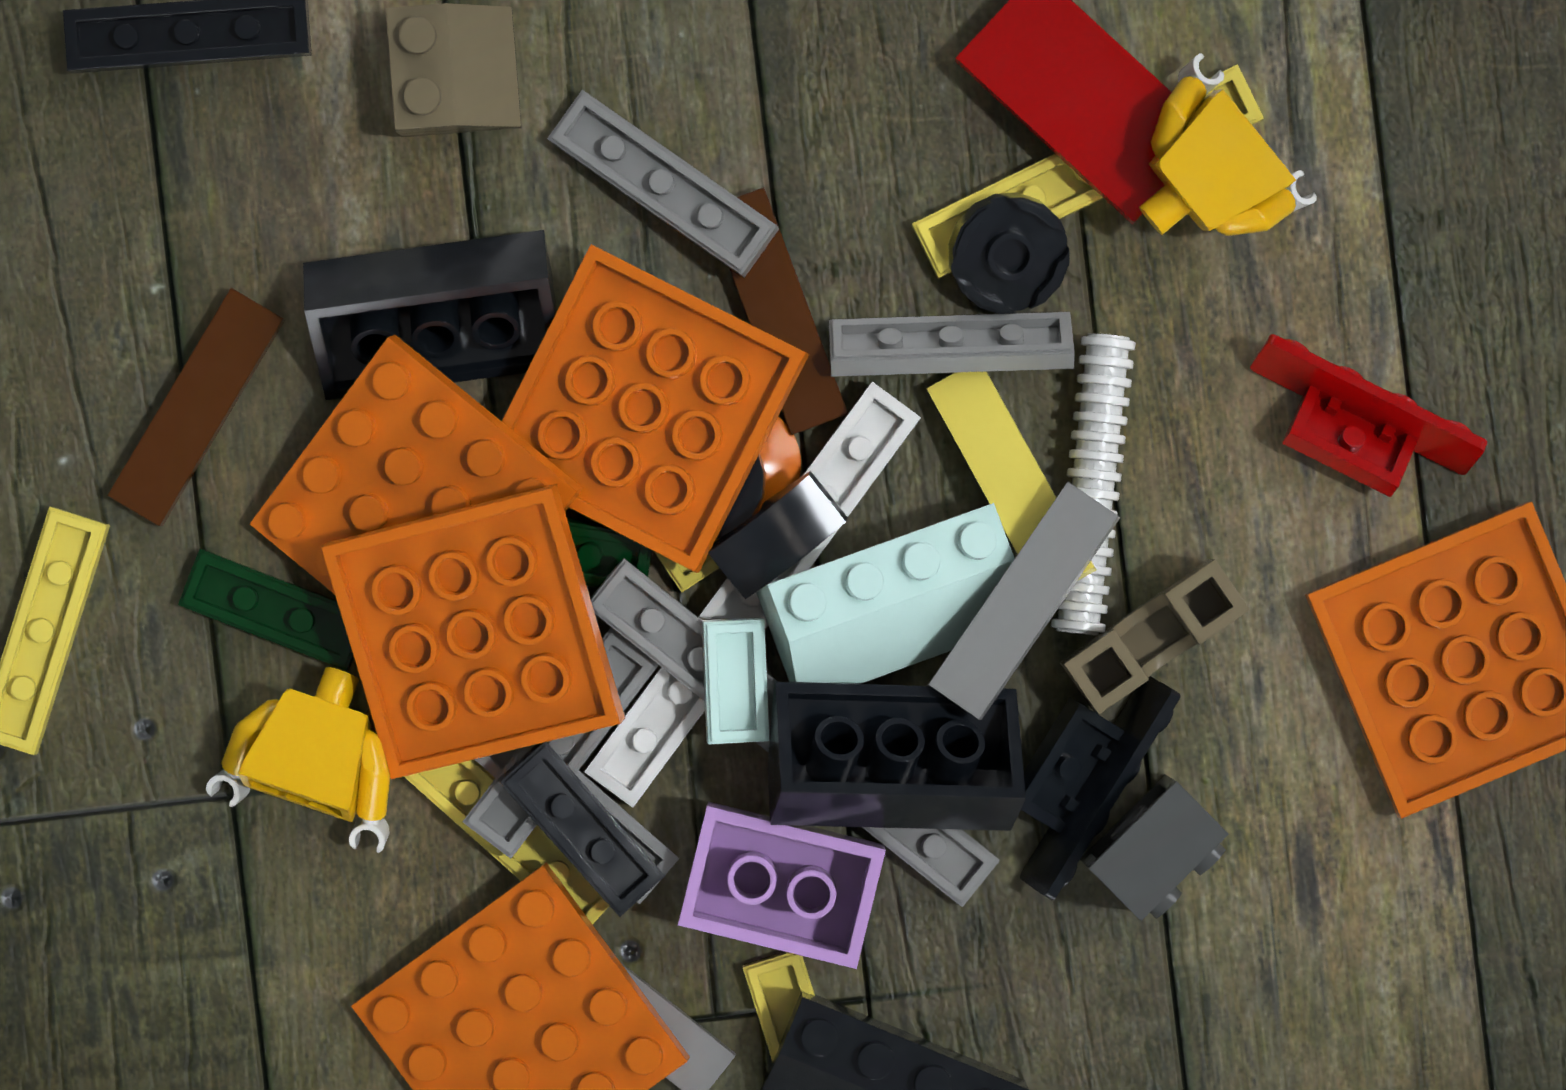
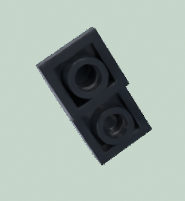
M809 471L765 501L757 514L715 541L708 554L744 599H747L815 549L840 528L848 517L814 474Z

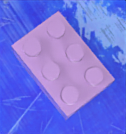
M708 802L678 926L857 969L884 860L885 846L884 844L811 826L770 825V816Z

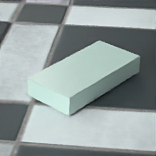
M764 618L702 620L707 743L724 744L769 741Z

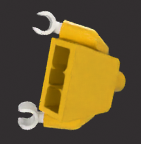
M1199 53L1180 70L1178 74L1179 83L1163 104L1151 140L1155 157L1151 160L1149 166L1165 186L1139 206V209L1161 235L1187 214L1201 230L1211 231L1216 229L1225 236L1268 231L1293 211L1313 204L1317 200V196L1315 193L1301 197L1297 193L1295 183L1299 177L1304 175L1303 171L1299 170L1290 173L1224 89L1213 90L1208 94L1223 81L1225 75L1219 70L1210 79L1204 77L1199 70V62L1204 58V55Z
M325 667L315 696L293 689H286L280 700L272 699L264 702L236 724L221 762L223 770L208 781L206 785L207 793L212 797L220 790L223 781L232 786L234 791L229 807H233L249 794L251 788L349 822H353L355 814H357L360 818L355 822L349 836L350 846L353 849H357L360 841V831L370 830L377 835L379 839L377 853L381 852L390 833L389 825L384 819L387 812L390 773L382 743L378 735L371 731L368 716L349 708L359 679L348 672Z

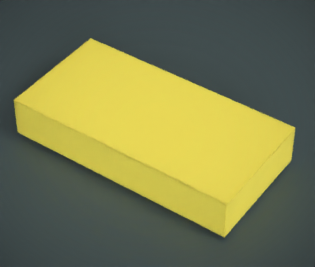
M789 952L743 965V971L772 1062L800 993L804 991L815 996L803 956Z

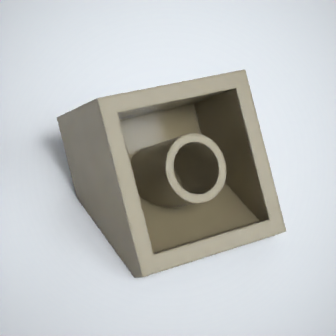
M443 3L385 8L395 131L401 137L522 128L512 7Z

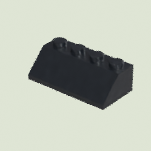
M544 230L303 263L304 312L326 400L343 398L385 340L392 335H397L454 383L526 373L557 312L553 277Z
M775 682L767 768L770 825L1011 831L1026 799L1017 690L1003 688L982 720H979L931 686Z
M802 991L760 1090H1029L1025 1080L816 994L814 996Z

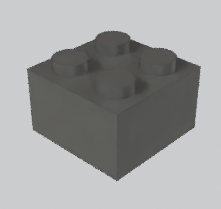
M1164 775L1080 860L1140 921L1149 913L1157 919L1179 899L1182 892L1176 886L1192 870L1202 875L1220 859L1226 851L1220 843L1229 834L1177 781Z

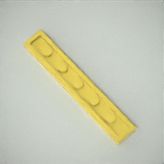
M1238 64L1222 71L1225 75L1223 81L1208 94L1213 90L1224 89L1252 125L1262 121L1264 117ZM1053 154L912 223V227L937 278L940 279L952 273L949 268V241L957 221L973 204L994 194L1018 192L1040 200L1059 219H1062L1103 199V197L1061 158Z

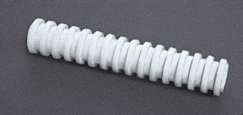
M1089 333L1088 336L1081 337V345L1087 347L1086 355L1079 356V364L1084 365V374L1077 375V382L1082 384V393L1075 394V401L1080 402V411L1073 413V420L1079 422L1078 430L1071 431V439L1077 441L1076 449L1069 450V458L1075 460L1074 468L1067 469V476L1072 477V485L1115 514H1118L1117 511L1112 510L1113 501L1119 500L1120 495L1119 492L1114 491L1115 482H1121L1122 476L1121 473H1116L1117 463H1123L1124 455L1118 454V447L1125 444L1126 439L1124 435H1120V428L1127 425L1128 420L1127 417L1122 416L1123 407L1129 406L1130 399L1124 397L1125 388L1131 387L1132 380L1126 378L1127 369H1133L1134 361L1128 359V353L1135 350L1136 342L1124 336ZM1112 529L1092 558V562L1097 570L1075 583L1058 608V619H1051V627L1057 628L1056 631L1099 635V632H1105L1106 625L1100 623L1101 614L1107 613L1108 608L1107 605L1102 604L1103 595L1109 594L1110 589L1109 586H1104L1105 576H1111L1112 568L1106 567L1107 557H1113L1114 550L1108 548L1109 538H1115V530Z

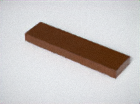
M764 187L737 197L778 226ZM779 229L745 278L732 269L730 271L749 323L809 354L782 408L791 435H795L846 416L848 412L835 377H831V366Z
M231 288L107 496L154 524L163 527L285 322V319Z

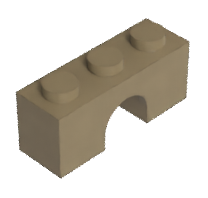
M1207 559L1059 663L1090 708L1095 713L1101 714L1147 682L1155 671L1187 649L1197 644H1202L1244 615L1250 608L1216 559Z

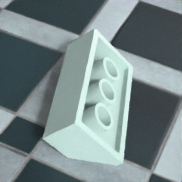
M992 503L767 584L756 593L789 682L862 684L952 651L1015 558L996 507Z

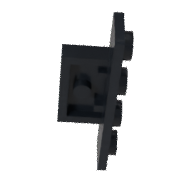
M1150 676L1147 682L1135 689L1114 724L1070 697L1024 770L1026 799L1021 810L1049 826V829L1021 872L1020 879L1048 899L1054 900L1061 889L1072 880L1077 870V863L1094 836L1099 834L1107 824L1110 810L1125 786L1137 776L1143 757L1158 733L1163 731L1170 723L1174 708L1180 700V693Z

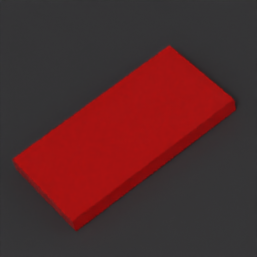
M1009 0L955 58V62L1132 225L1142 215L1139 206L1165 186L1151 169L1149 163L1155 157L1151 140L1163 104L1172 92L1072 0Z

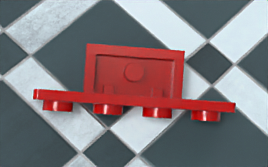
M1275 334L1269 335L1250 366L1253 372L1302 396L1282 444L1389 497L1398 489L1413 451L1460 475H1466L1483 455L1488 444L1486 439L1472 433L1464 424L1453 420H1446L1418 406L1414 400L1406 395L1392 393L1365 380L1354 369L1337 366L1309 352L1303 344L1295 340L1283 339Z

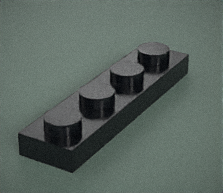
M193 0L63 10L67 71L70 73L312 56L308 0Z

